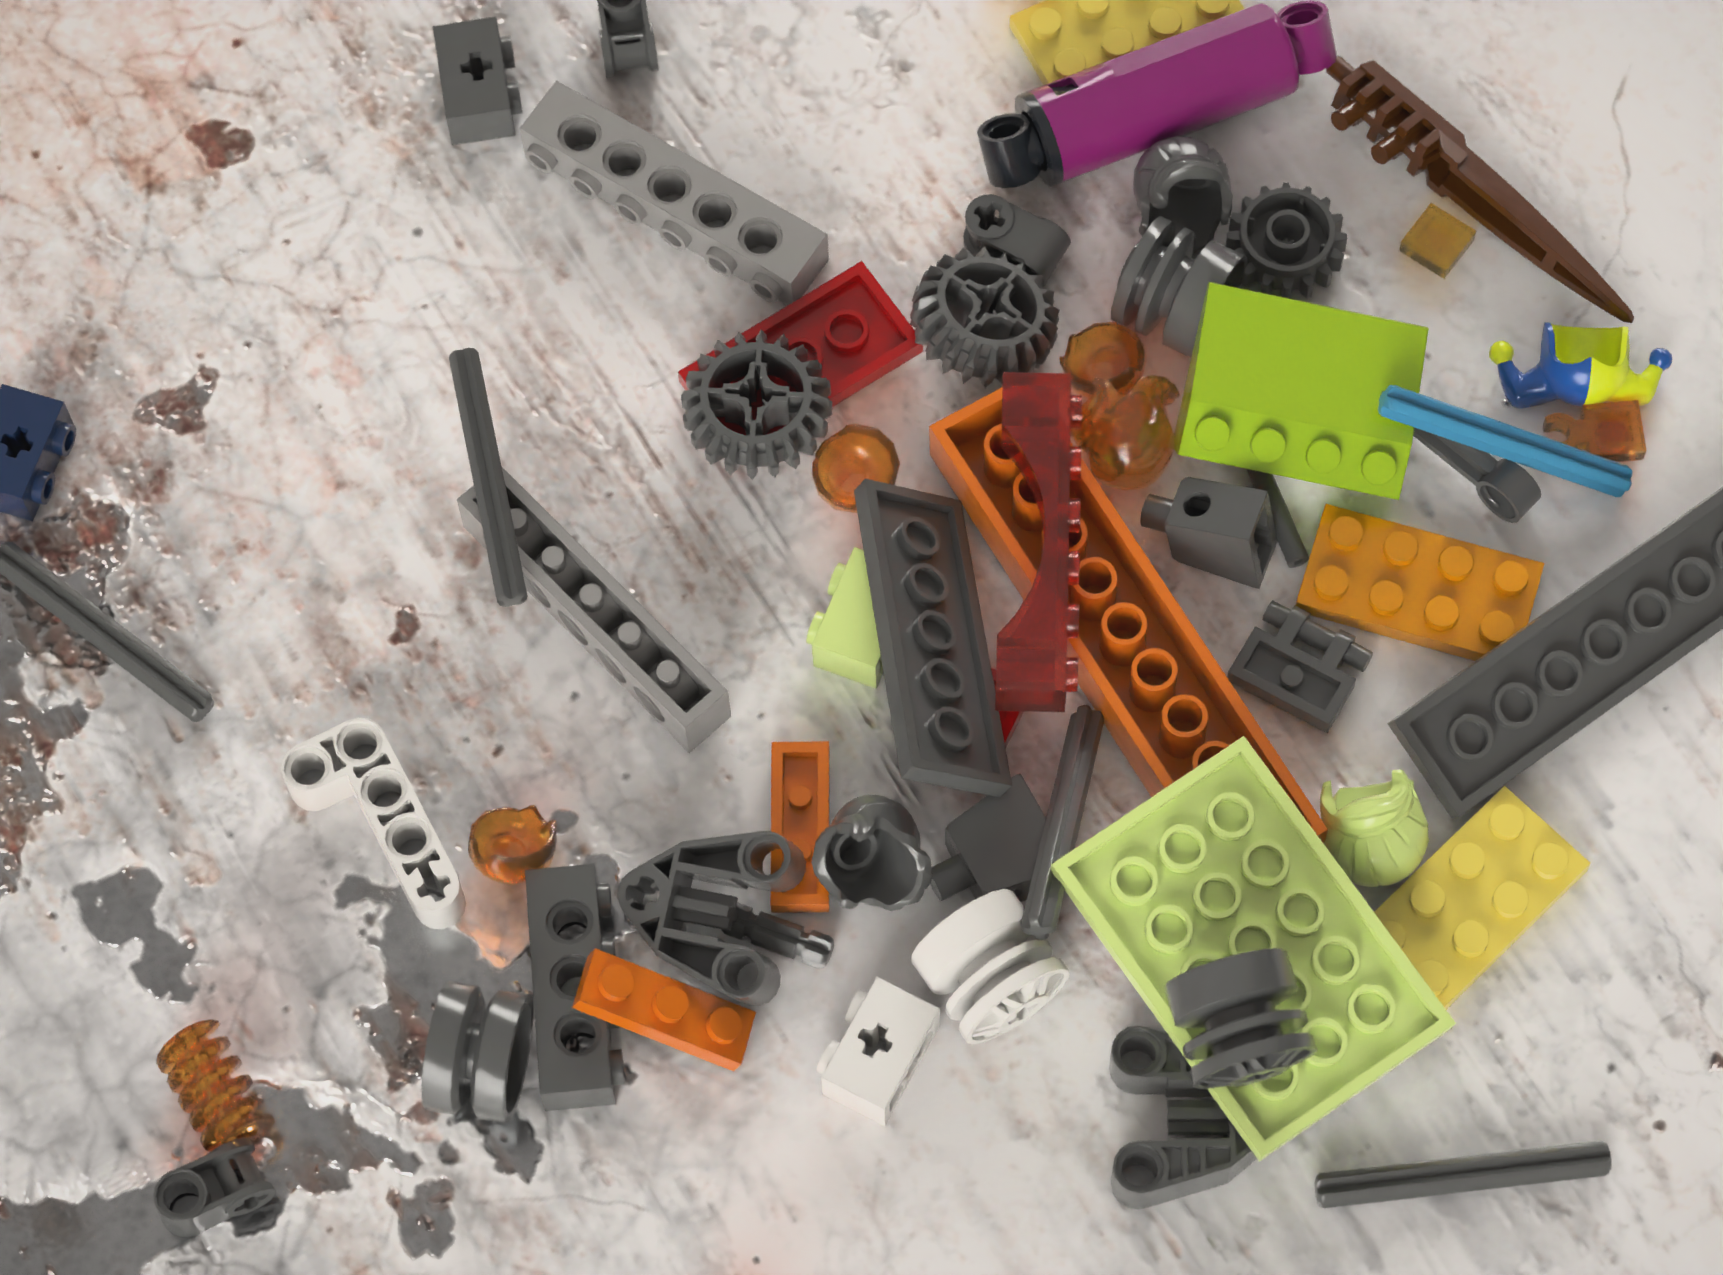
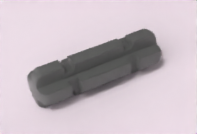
M738 902L736 905V909L739 910L736 922L733 921L731 931L722 930L725 935L739 940H743L745 936L751 939L750 944L794 959L796 955L803 958L802 963L819 969L825 968L834 948V940L829 935L812 930L810 934L805 933L804 926L763 911L756 915L752 912V907Z

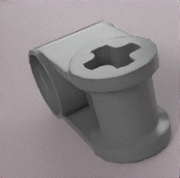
M597 0L601 23L599 34L606 78L614 77L616 71L648 66L651 71L659 70L652 22L649 23L646 0H629L632 2L624 7L611 5L618 0Z
M989 194L975 198L968 205L965 213L966 228L963 234V242L967 251L976 257L977 252L985 246L990 257L998 258L1006 252L1008 262L1014 265L1025 262V266H1027L1026 273L1029 276L1043 275L1042 289L1071 244L1068 234L1054 222L1043 217H1037L997 195ZM995 210L999 211V218L995 217ZM978 240L982 241V248L978 246Z
M239 1138L224 1143L207 1155L180 1168L169 1171L160 1178L155 1186L153 1198L163 1224L171 1233L181 1237L199 1235L203 1231L226 1220L262 1207L275 1196L276 1190L273 1184L269 1181H264L252 1156L255 1152V1146L250 1138ZM235 1170L240 1172L244 1180L243 1184L238 1182L234 1173ZM194 1193L199 1196L196 1206L189 1212L180 1214L169 1210L174 1198L180 1194Z

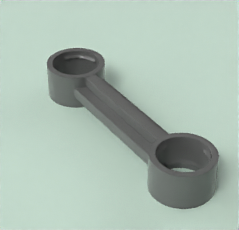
M1414 428L1413 436L1474 484L1482 502L1499 518L1510 523H1517L1541 498V490L1537 482L1517 463L1507 459L1497 461L1487 452Z

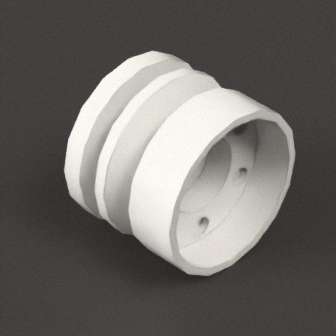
M1001 889L983 895L949 915L919 942L911 955L912 964L932 993L943 995L954 992L946 1004V1013L950 1019L961 1021L959 1023V1032L966 1042L970 1044L989 1041L1022 1024L1045 1006L1062 989L1069 978V970L1060 958L1051 957L1052 946L1048 940L1034 939L1026 941L1030 935L1025 934L1021 927L1025 908L1014 892L1008 889Z

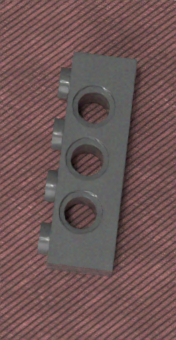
M595 863L525 870L539 1090L545 1111L616 1105L614 1085L625 1084V1071L622 1049L612 1050L610 1029L621 1027L573 1009L575 996L567 995L561 991L562 986L567 980L582 976L587 956L595 948L616 956L614 937L603 938L602 918L613 916L610 883H599ZM570 922H580L587 926L584 934L574 940H565L557 935L560 928ZM584 1032L595 1037L593 1045L586 1051L572 1052L565 1048L567 1040L576 1033Z

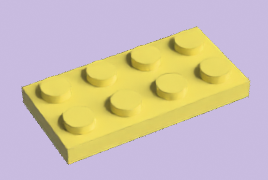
M1045 0L1010 15L1009 27L1042 84L1046 85L1243 10L1244 7L1240 0Z
M1504 785L1374 913L1447 1010L1588 871L1591 863Z

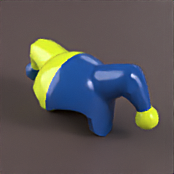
M1544 322L1540 361L1526 373H1522L1513 364L1514 351L1508 342L1497 341L1493 343L1489 350L1491 361L1498 367L1499 378L1505 397L1516 408L1537 406L1556 399L1582 407L1598 405L1605 401L1630 406H1643L1648 404L1654 397L1662 372L1671 366L1673 360L1672 354L1668 350L1656 348L1650 353V365L1642 374L1634 373L1629 367V328L1624 326L1615 328H1585L1560 326Z

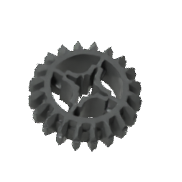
M984 246L977 252L976 257L965 248H962L955 258L944 254L936 266H930L925 271L920 286L916 287L912 297L913 305L910 313V325L916 328L915 343L927 346L925 350L926 360L940 359L943 361V374L953 369L960 372L963 384L972 377H977L985 389L993 383L994 378L1005 386L1013 382L1015 377L1029 376L1033 373L1034 368L1039 369L1041 364L1045 363L1050 349L1053 348L1058 336L1056 332L1058 330L1057 324L1060 311L1053 306L1054 291L1042 289L1043 275L1029 276L1026 273L1027 266H1025V262L1018 265L1008 262L1006 252L998 258L990 257Z
M761 329L756 336V342L746 343V338L740 332L735 336L734 347L729 348L717 340L716 345H714L716 358L700 353V357L697 360L699 371H688L686 377V385L689 390L683 391L681 395L682 408L686 410L682 417L684 428L687 431H693L691 433L692 445L696 450L706 448L705 456L710 465L725 458V471L729 475H732L740 465H744L747 469V475L753 480L758 473V467L768 466V472L776 477L779 473V463L782 461L797 469L800 464L798 451L814 455V452L817 450L815 438H825L828 432V422L825 419L830 418L833 412L832 401L828 398L831 394V386L827 378L821 377L823 375L822 365L818 359L807 361L808 350L803 344L789 351V340L784 334L774 344L767 343V335ZM768 375L786 381L797 392H790L789 386L776 385L770 381ZM745 376L743 380L737 383H730L737 378ZM761 389L763 406L757 407V418L753 420L751 403L757 402V391ZM716 417H725V422L740 425L746 431V435L728 429ZM786 425L785 427L776 432L767 434L771 429H773L776 426Z

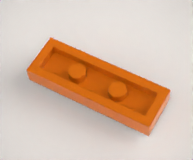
M829 741L772 742L771 831L794 843L803 852L806 860V871L802 881L795 888L786 892L770 891L771 913L829 912V892L814 874L811 863L816 840L830 826ZM782 849L771 851V874L777 872L782 866L784 860Z
M596 948L587 956L572 1006L573 1009L731 1071H735L742 1064L756 1014L753 1010Z

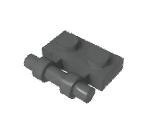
M1272 600L1262 620L1280 630L1276 636H1273L1255 626L1229 669L1227 678L1232 684L1328 733L1353 691L1356 678L1344 673L1339 668L1343 663H1346L1364 672L1373 656V652L1355 643L1356 636L1342 629L1336 633L1310 620L1311 613L1295 605L1291 610ZM1300 639L1325 652V654L1319 660L1293 645Z

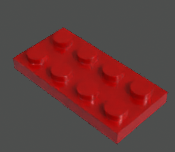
M862 261L741 333L746 338V343L756 342V336L762 329L767 335V343L774 344L784 334L789 340V351L803 344L808 350L807 361L818 359L822 365L823 375L821 377L827 378L830 382L831 394L828 398L832 401V407L923 352V345L915 343V330ZM735 337L724 344L729 348L734 347ZM714 350L706 354L716 358ZM697 360L678 371L679 382L685 390H689L686 385L688 371H699ZM768 375L770 381L776 385L789 386L790 392H797L786 381ZM745 376L737 378L730 383H737L743 380ZM761 389L757 391V402L751 403L753 420L757 418V407L763 406ZM716 417L728 429L746 435V431L740 425L725 422V417ZM786 425L776 426L773 429H771L767 434L776 432L785 427Z

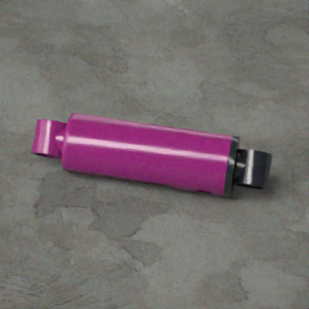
M1300 1L1290 4L1276 13L1268 5L1259 3L1019 94L1015 98L1016 113L995 116L985 121L977 130L990 184L999 188H1015L1033 181L1037 176H1040L1046 185L1052 187L1144 152L1162 139L1188 135L1293 94L1298 89L1299 75L1323 71L1336 61L1337 53L1327 6L1319 1Z

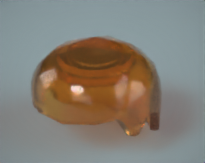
M1116 322L1093 323L1081 332L1071 334L1068 338L1065 354L1060 356L1059 360L1064 375L1077 394L1093 402H1114L1128 396L1137 387L1143 378L1147 355L1144 344L1133 330Z
M849 424L821 443L812 462L811 476L818 496L834 510L857 513L854 490L865 478L895 485L900 461L894 443L878 428L860 424Z
M529 805L520 810L506 806L486 810L471 825L468 842L469 857L474 866L485 877L509 886L525 883V870L549 868L557 846L556 820L552 819L548 822L544 820L535 805Z

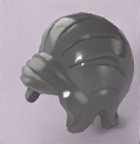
M1176 136L1154 143L1140 157L1134 169L1133 191L1142 215L1139 233L1143 236L1151 223L1161 216L1176 224L1175 236L1183 228L1193 231L1195 233V244L1192 255L1201 251L1210 241L1214 240L1220 221L1221 225H1227L1231 216L1233 195L1226 163L1223 162L1222 156L1214 148L1209 149V145L1201 140L1187 136Z
M864 795L847 802L837 812L831 825L820 834L815 842L811 862L814 874L826 890L840 902V905L847 909H853L861 902L879 906L889 911L900 910L906 905L920 901L933 876V873H931L930 857L925 851L920 849V833L912 815L900 803L884 796Z

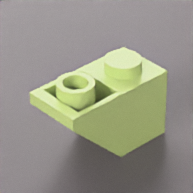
M854 547L847 564L838 563L835 567L828 586V595L833 597L826 613L816 612L808 630L806 643L812 645L814 667L877 689L883 675V666L864 550Z

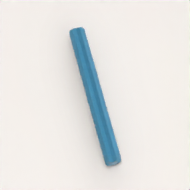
M1389 385L1385 391H1382L1379 397L1378 412L1382 417L1614 497H1621L1631 487L1633 471L1627 465L1396 385Z

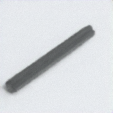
M468 347L451 352L449 363L495 595L500 606L510 607L524 603L528 595L479 353L476 349Z
M5 542L1 545L0 574L191 721L199 722L211 711L214 701L208 691L15 543Z
M1089 705L1079 706L1077 712L1073 713L1070 717L1021 921L1023 932L1034 935L1037 940L1049 938L1050 933H1053L1057 927L1065 890L1062 883L1053 875L1051 864L1075 849L1104 725V716L1101 711L1092 710Z
M1594 1141L1326 1172L1316 1176L1314 1187L1319 1207L1331 1208L1606 1176L1611 1170L1612 1160L1608 1144L1604 1141Z

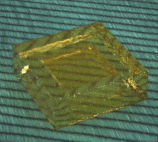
M1430 203L1400 242L1399 251L1445 279L1473 243L1477 231Z

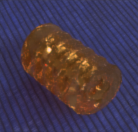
M213 1019L196 1022L179 1031L164 1044L156 1059V1064L160 1071L168 1074L167 1083L172 1092L179 1094L178 1103L182 1110L190 1113L189 1122L194 1131L202 1133L200 1142L204 1149L209 1152L224 1143L239 1138H250L254 1141L271 1129L276 1122L272 1114H264L254 1118L253 1114L262 1107L264 1100L260 1094L242 1097L250 1089L253 1081L250 1075L231 1078V1075L240 1068L242 1062L238 1055H231L220 1059V1056L229 1049L231 1042L227 1036H219L213 1039L208 1038L220 1026L219 1021Z

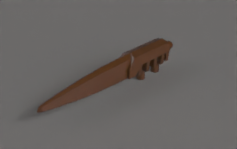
M1341 56L1336 57V61L1326 69V73L1340 84L1331 104L1336 109L1331 114V122L1336 129L1345 131L1349 127H1355L1362 121H1365L1370 125L1366 137L1373 143L1382 139L1371 148V155L1377 163L1383 165L1391 159L1395 160L1402 154H1405L1411 159L1406 171L1414 177L1425 170L1427 186L1441 198L1448 196L1507 245L1581 297L1622 322H1633L1634 315L1630 308L1602 276L1534 206L1467 147L1464 134L1374 60L1360 64L1355 69Z

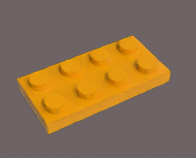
M1325 503L1296 606L1311 613L1310 616L1476 661L1528 624L1545 563Z

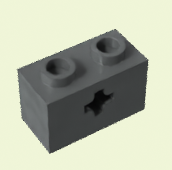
M496 17L433 26L445 115L452 145L516 136L513 115L522 114L523 111L518 81L508 83L506 69L516 67L511 36L500 37Z

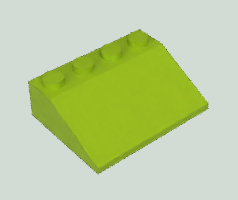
M1208 282L1172 447L1181 456L1399 500L1412 446L1414 427L1382 417L1378 412L1379 397L1382 391H1385L1389 385H1396L1416 393L1420 392L1429 328Z

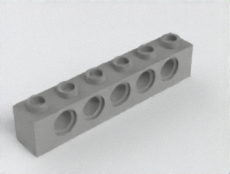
M557 80L519 128L525 157L535 168L544 173H551L553 171L566 178L580 194L587 198L595 199L599 197L608 202L627 221L633 224L643 222L658 231L661 237L672 247L679 250L688 248L704 257L706 263L716 272L724 276L733 274L746 281L756 294L767 301L776 302L779 300L789 305L801 298L829 260L827 233ZM578 144L592 145L588 149L581 151L572 149ZM623 169L636 170L634 174L629 176H619L616 174ZM669 194H677L682 196L680 199L673 202H666L660 200L662 197ZM712 220L727 222L724 226L718 228L706 226ZM761 245L773 248L764 254L750 251L754 247Z
M502 467L526 590L690 753L731 717L728 691ZM473 485L457 499L464 528L486 549Z

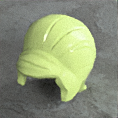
M1392 770V781L1364 787L1339 788L1334 797H1332L1331 781L1323 783L1320 796L1321 820L1328 829L1324 845L1348 878L1357 885L1379 887L1380 885L1395 884L1408 877L1410 873H1413L1423 859L1429 842L1428 822L1414 790V781L1408 779L1403 770Z

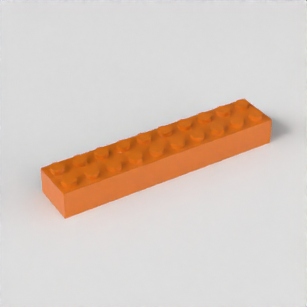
M1024 375L930 425L929 447L931 458L957 498L961 500L962 506L1093 708L1101 711L1104 716V725L1150 796L1153 797L1244 736L1324 844L1328 832L1327 827L1028 376Z

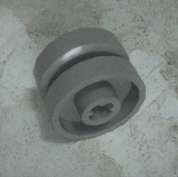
M448 981L444 984L433 1011L423 1061L421 1093L422 1104L425 1110L454 1115L466 1105L471 1094V1105L477 1119L505 1124L512 1120L522 1092L532 1041L534 1008L531 994L500 990L490 999L485 1010V1000L478 985Z

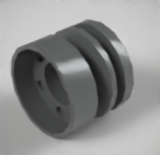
M1159 216L1151 223L1141 240L1132 249L1123 266L1111 307V320L1127 327L1136 318L1135 331L1147 336L1155 329L1162 318H1166L1162 344L1188 357H1192L1208 282L1240 288L1247 266V257L1212 240L1193 259L1191 257L1194 250L1195 233L1187 228H1183L1175 236L1176 224Z
M1281 948L1261 949L1221 958L1176 976L1167 982L1164 987L1175 1026L1180 1028L1205 1027V1032L1185 1043L1182 1049L1187 1059H1205L1193 1066L1189 1072L1193 1086L1196 1088L1239 1087L1257 1083L1285 1072L1287 1068L1303 1062L1317 1051L1313 1035L1309 1033H1294L1308 1022L1306 1012L1300 1009L1276 1010L1275 1006L1295 995L1298 990L1288 953Z

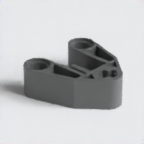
M772 831L682 841L628 872L619 884L617 899L620 908L656 956L748 1006H761L770 1002L776 996L780 987L781 975L777 965L767 956L749 947L727 943L716 937L681 931L683 922L731 931L733 921L736 922L739 910L736 909L737 896L691 888L692 881L698 880L746 890L748 887L772 892H786L795 888L802 881L806 871V860L803 852L794 843ZM775 849H782L784 860L781 868L771 875H765L763 861L766 855ZM656 891L659 892L656 902L649 901L646 905L643 904L645 894L652 895ZM755 962L758 968L756 982L750 988L740 990L737 984V976L740 970L745 965Z
M1133 1026L1118 1033L1114 1039L1109 1071L1113 1082L1124 1092L1132 1094H1166V1097H1213L1208 1089H1199L1193 1086L1189 1073L1192 1067L1167 1033L1147 1027ZM1138 1050L1149 1055L1153 1063L1146 1069L1134 1070L1127 1067L1121 1060V1057L1129 1051ZM1167 1100L1168 1135L1226 1136V1138H1170L1169 1141H1137L1128 1143L1118 1151L1114 1158L1111 1187L1114 1196L1126 1207L1133 1209L1149 1208L1227 1184L1257 1158L1215 1100ZM1132 1165H1143L1152 1171L1155 1179L1148 1185L1135 1186L1126 1181L1123 1172Z

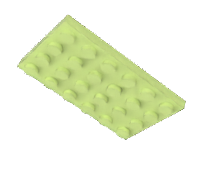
M1244 736L1051 864L1053 875L1062 883L1065 892L1183 1056L1182 1049L1185 1043L1205 1032V1027L1180 1028L1175 1026L1164 990L1166 983L1195 967L1228 956L1269 948H1281L1287 951L1298 990L1295 995L1275 1006L1276 1010L1300 1009L1306 1012L1308 1022L1294 1033H1309L1313 1035L1317 1047L1316 1053L1272 1078L1239 1087L1223 1086L1208 1089L1259 1162L1445 1034L1456 1024ZM1185 1058L1191 1067L1205 1060H1190Z

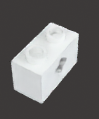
M876 977L868 993L859 990L855 995L845 1016V1021L850 1023V1026L840 1043L831 1040L818 1063L817 1072L822 1074L821 1085L824 1096L885 1126L940 1027V1008ZM879 1040L886 1043V1052L877 1050L872 1058L866 1055L865 1046L874 1048Z

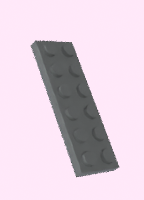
M865 478L854 490L900 777L901 779L1001 797L1012 786L961 500Z

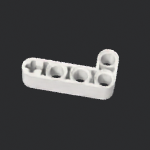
M360 717L347 720L296 745L287 752L282 760L281 771L291 798L297 806L308 811H319L355 795L412 909L421 923L431 929H445L453 926L461 919L465 912L466 901L458 875L384 731L376 722L369 718ZM369 744L376 747L374 753L368 758L360 760L350 757L352 751L360 745ZM316 769L324 772L322 778L314 784L303 785L298 783L301 775L309 770ZM393 791L401 794L398 801L392 806L378 807L374 805L375 800L382 793ZM421 839L426 842L423 849L417 854L403 855L398 852L401 845L408 840ZM430 875H433L440 893L443 896L445 895V898L437 902L428 894L423 880Z

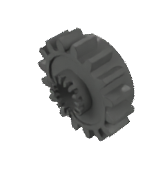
M1283 183L1282 188L1270 190L1267 186L1261 187L1260 195L1254 200L1247 196L1242 199L1241 212L1231 214L1230 232L1227 233L1225 246L1247 257V266L1242 280L1244 287H1248L1257 281L1262 284L1261 293L1271 294L1273 289L1281 291V297L1291 298L1292 290L1299 289L1301 294L1308 299L1312 297L1314 282L1325 288L1330 286L1332 271L1340 272L1344 258L1342 252H1345L1347 234L1341 232L1342 214H1331L1329 210L1331 200L1325 197L1320 200L1311 194L1312 188L1308 186L1301 190L1291 188L1289 183ZM1284 238H1287V241L1293 240V243L1285 244L1278 241V239L1284 241Z

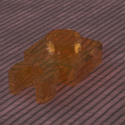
M1638 400L1583 404L1580 411V420H1575L1572 416L1565 413H1552L1547 415L1543 422V432L1557 431L1565 435L1567 440L1560 443L1585 450L1615 462L1643 460L1647 451Z

